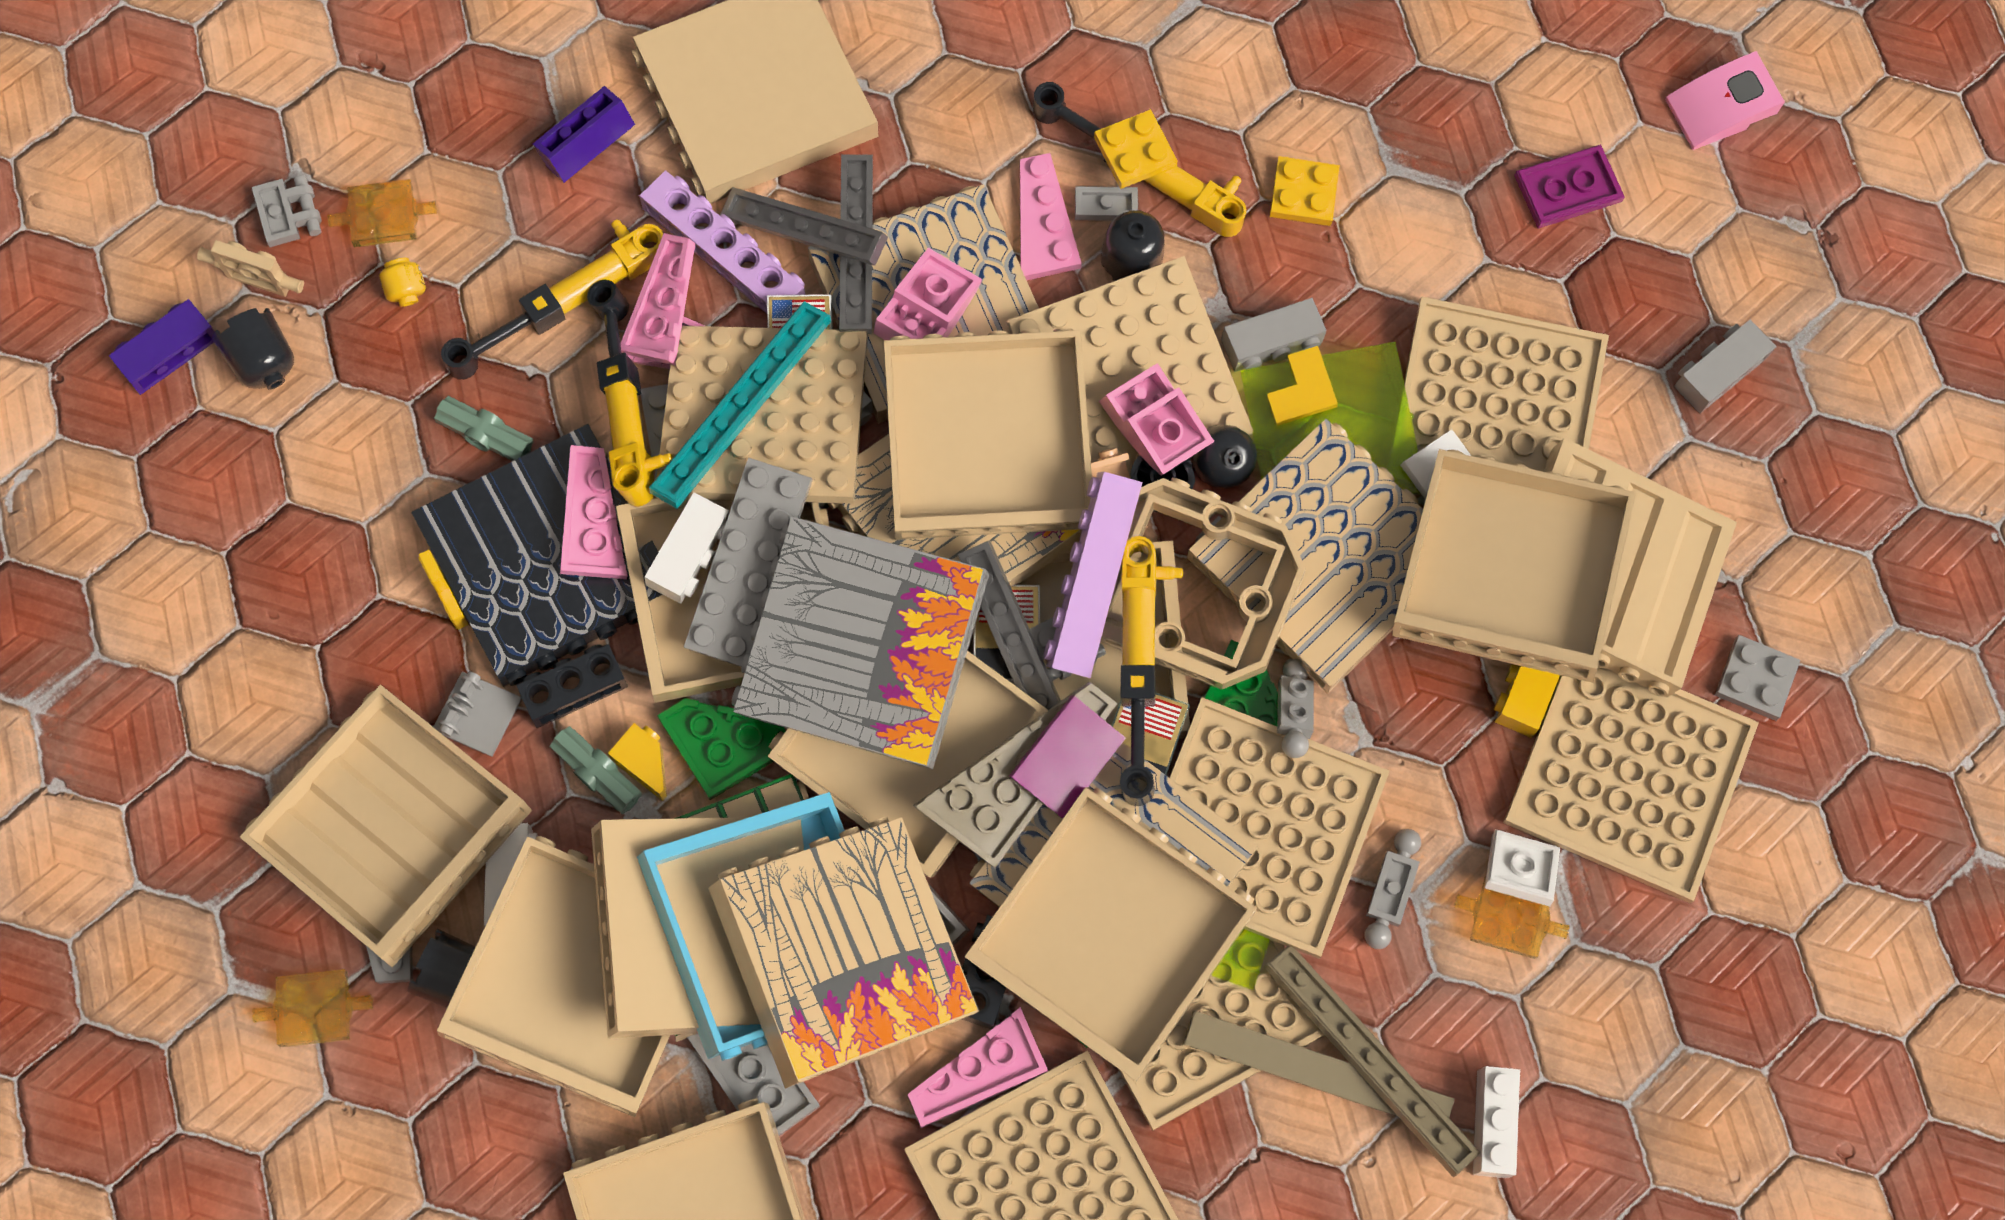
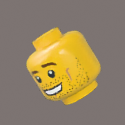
M399 258L386 262L384 264L385 268L379 274L385 298L390 302H399L400 307L418 303L417 297L422 295L426 289L420 266L415 262H410L409 258Z

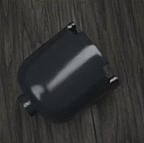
M1129 210L1119 214L1111 221L1101 250V264L1112 276L1113 281L1163 263L1165 234L1160 222L1151 214L1141 210Z
M253 308L227 320L230 327L222 333L216 330L212 339L242 385L253 389L267 387L268 390H271L285 382L284 377L294 365V355L270 309L265 308L264 313H259L256 308Z
M437 929L435 938H430L417 963L416 968L421 969V972L416 981H410L407 991L448 1008L475 950V946Z

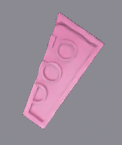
M1050 153L1020 159L1021 269L1026 280L1081 269L1082 264Z
M666 233L663 234L622 338L621 350L623 353L666 364H676L695 243L691 239Z
M571 445L560 574L627 580L628 575L622 553V543L616 521L617 517L615 506L613 505L604 448Z
M1021 1007L1002 1023L986 1033L980 1040L960 1053L945 1067H942L907 1094L921 1128L1048 1072Z

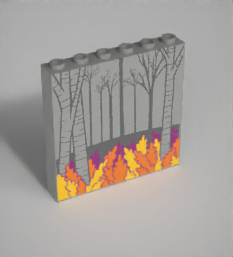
M791 516L790 523L785 524L781 532L780 543L783 546L780 556H775L771 565L770 575L774 576L770 589H765L761 599V608H764L761 620L756 621L752 629L751 640L754 641L751 654L747 653L742 663L741 672L745 673L741 686H737L733 693L732 705L735 706L733 712L745 717L933 769L989 578L988 571L981 567Z

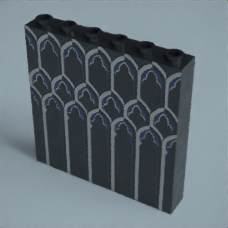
M589 424L411 512L503 687L509 684L510 686H515L522 683L523 678L528 676V674L538 669L543 671L553 667L558 662L557 659L567 654L576 655L584 651L588 647V643L598 638L604 640L613 636L617 632V628L627 623L630 625L638 623L616 509L618 505L629 503L613 486L611 467L606 455L613 505L615 506L622 553L628 575L627 580L560 574L570 447L574 445L601 448ZM652 540L639 548L644 579L659 553ZM646 586L649 601L663 595Z

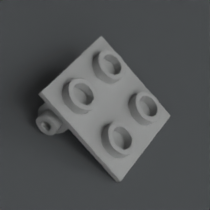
M471 671L468 674L462 672L434 728L449 739L493 757L522 697L481 680V677Z

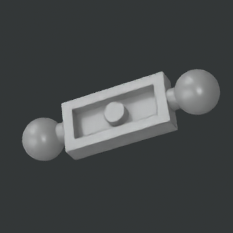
M1292 658L1285 662L1283 675H1281L1278 682L1277 733L1286 735L1282 741L1284 753L1291 758H1300L1307 753L1309 748L1308 739L1311 738L1314 731V681L1305 680L1308 674L1301 665L1302 661Z
M1403 829L1396 834L1394 845L1398 852L1396 854L1387 851L1366 913V916L1374 918L1376 921L1366 928L1364 934L1366 943L1373 949L1387 947L1392 938L1388 925L1391 924L1398 927L1402 921L1420 863L1410 859V856L1415 854L1421 846L1419 834L1412 829Z

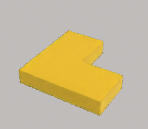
M1315 346L1287 355L1296 385L1267 394V400L1276 426L1338 407V402L1319 347Z
M427 550L420 553L418 558L455 628L459 630L469 625L431 551Z

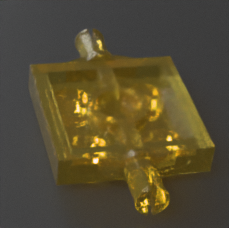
M410 179L347 187L348 206L346 212L327 214L329 227L349 226L351 242L354 247L417 239L416 225L419 216L437 214L436 201L416 203Z
M1486 876L1484 877L1481 894L1477 899L1460 894L1456 896L1454 908L1473 912L1474 924L1470 941L1536 959L1539 956L1542 940L1547 934L1564 939L1568 936L1569 925L1550 921L1549 906L1486 889Z
M345 969L276 977V998L273 1006L253 1008L252 1013L254 1015H252L254 1023L274 1020L276 1024L277 1045L280 1048L350 1040L349 1022L352 1012L373 1009V996L352 997L348 989V972Z

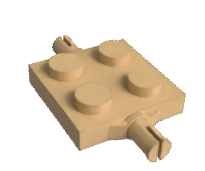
M217 240L211 250L204 247L198 250L197 259L199 261L201 260L220 268L229 279L284 297L287 296L289 290L301 293L303 290L304 281L287 276L281 270L276 258L269 253L263 251L254 253L248 251L239 243L233 241L224 243Z

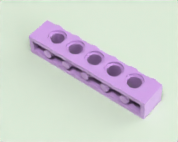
M665 170L639 195L644 211L673 235L691 239L695 243L694 253L766 314L767 295H805L804 282L798 275L793 272L789 274L781 268V263L774 255L762 252L758 248L757 242L749 234L745 233L742 235L737 231L734 223L726 215L721 214L719 216L712 210V205L702 195L696 196L689 190L688 184L677 175L673 177ZM676 204L686 205L681 210L672 209ZM700 223H706L709 225L705 229L695 228V226ZM723 242H729L732 244L729 248L721 249L718 247V245ZM750 261L755 263L751 268L741 267L744 262ZM768 281H775L778 283V285L773 288H767L763 286Z

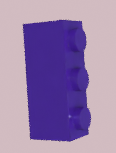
M603 86L535 141L533 145L546 167L565 183L630 130L635 123L622 100L606 86Z
M187 299L183 303L174 305L168 311V314L158 321L147 324L141 333L130 341L119 344L109 357L139 395H141L213 344L212 336L215 331L194 304Z

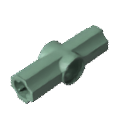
M450 396L442 399L437 407L434 417L436 423L462 435L468 443L482 451L487 452L490 449L511 461L531 452V447L534 443L533 439L505 425L502 419L485 409L477 411Z
M570 726L561 730L555 736L550 748L574 770L573 773L594 793L597 791L622 815L630 811L637 804L642 796V792L618 771L616 764L598 748L594 749Z

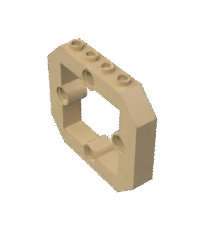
M1162 478L1141 487L1127 540L1135 536H1143L1151 514L1155 510L1202 528L1206 536L1213 540L1227 538L1274 556L1263 585L1249 586L1240 595L1239 613L1243 620L1247 622V625L1233 659L1185 641L1184 630L1175 622H1163L1155 628L1156 664L1222 690L1266 671L1306 568L1287 526L1281 524L1282 520L1267 513L1263 516L1251 512L1249 506L1240 502L1226 503L1220 500L1221 497L1218 494L1209 490H1202L1200 493L1190 489V485L1183 480L1172 478L1169 481ZM1220 514L1227 519V523L1222 527H1215L1211 525L1209 519L1213 515ZM1139 552L1141 558L1137 562H1143L1148 556L1143 552ZM1121 561L1100 642L1122 650V616L1111 612L1122 585ZM1251 598H1259L1263 601L1265 607L1261 611L1254 612L1248 609L1246 603ZM1165 634H1173L1177 637L1178 643L1172 648H1165L1160 644L1159 640Z

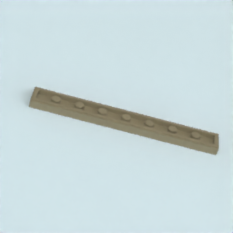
M1287 946L1265 965L1264 968L1453 1178L1480 1154L1478 1149L1296 949Z
M1193 1011L1183 1045L1397 1116L1350 1063ZM1422 1088L1439 1108L1450 1117L1454 1098Z

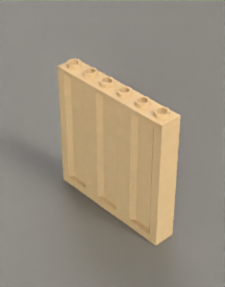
M1563 438L1551 450L1543 472L1554 471L1565 477L1574 479L1586 478L1597 484L1606 486L1618 485L1625 487L1629 491L1636 492L1598 668H1607L1617 673L1621 679L1627 682L1638 683L1648 688V691L1653 695L1667 698L1683 686L1737 522Z
M379 685L375 691L370 692L364 698L362 705L354 714L347 717L341 723L339 730L331 739L320 745L316 755L307 765L296 771L292 781L283 791L272 797L269 806L259 817L254 818L248 823L245 832L240 838L393 968L532 810L511 789L382 685Z

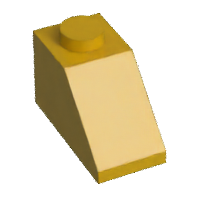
M633 723L608 752V755L618 767L661 801H664L667 797L663 750L658 742L660 736L646 725L641 729Z

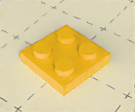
M1151 109L1094 132V139L1120 189L1177 167L1178 160Z
M1278 156L1270 217L1331 226L1340 165Z

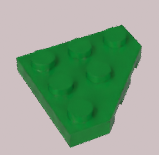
M1231 639L1224 656L1233 659L1239 643ZM1267 669L1261 674L1222 690L1210 685L1205 699L1277 726L1278 692L1275 684L1270 679Z
M685 698L657 715L709 800L714 799L774 762L768 757L772 751L769 745L780 731L786 732L784 727L739 715L733 712L734 708L721 705L713 706Z

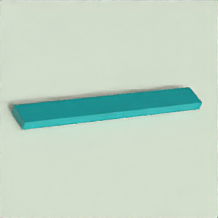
M804 301L650 485V494L678 509L830 324V315Z

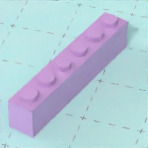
M1098 472L1097 477L1091 478L1087 490V496L1091 497L1088 510L1084 509L1082 511L1078 528L1082 529L1079 543L1074 542L1070 553V561L1074 562L1071 574L1065 575L1061 587V594L1065 595L1062 608L1057 607L1053 617L1052 626L1056 627L1053 640H1048L1044 651L1047 667L1091 678L1143 482L1108 472Z

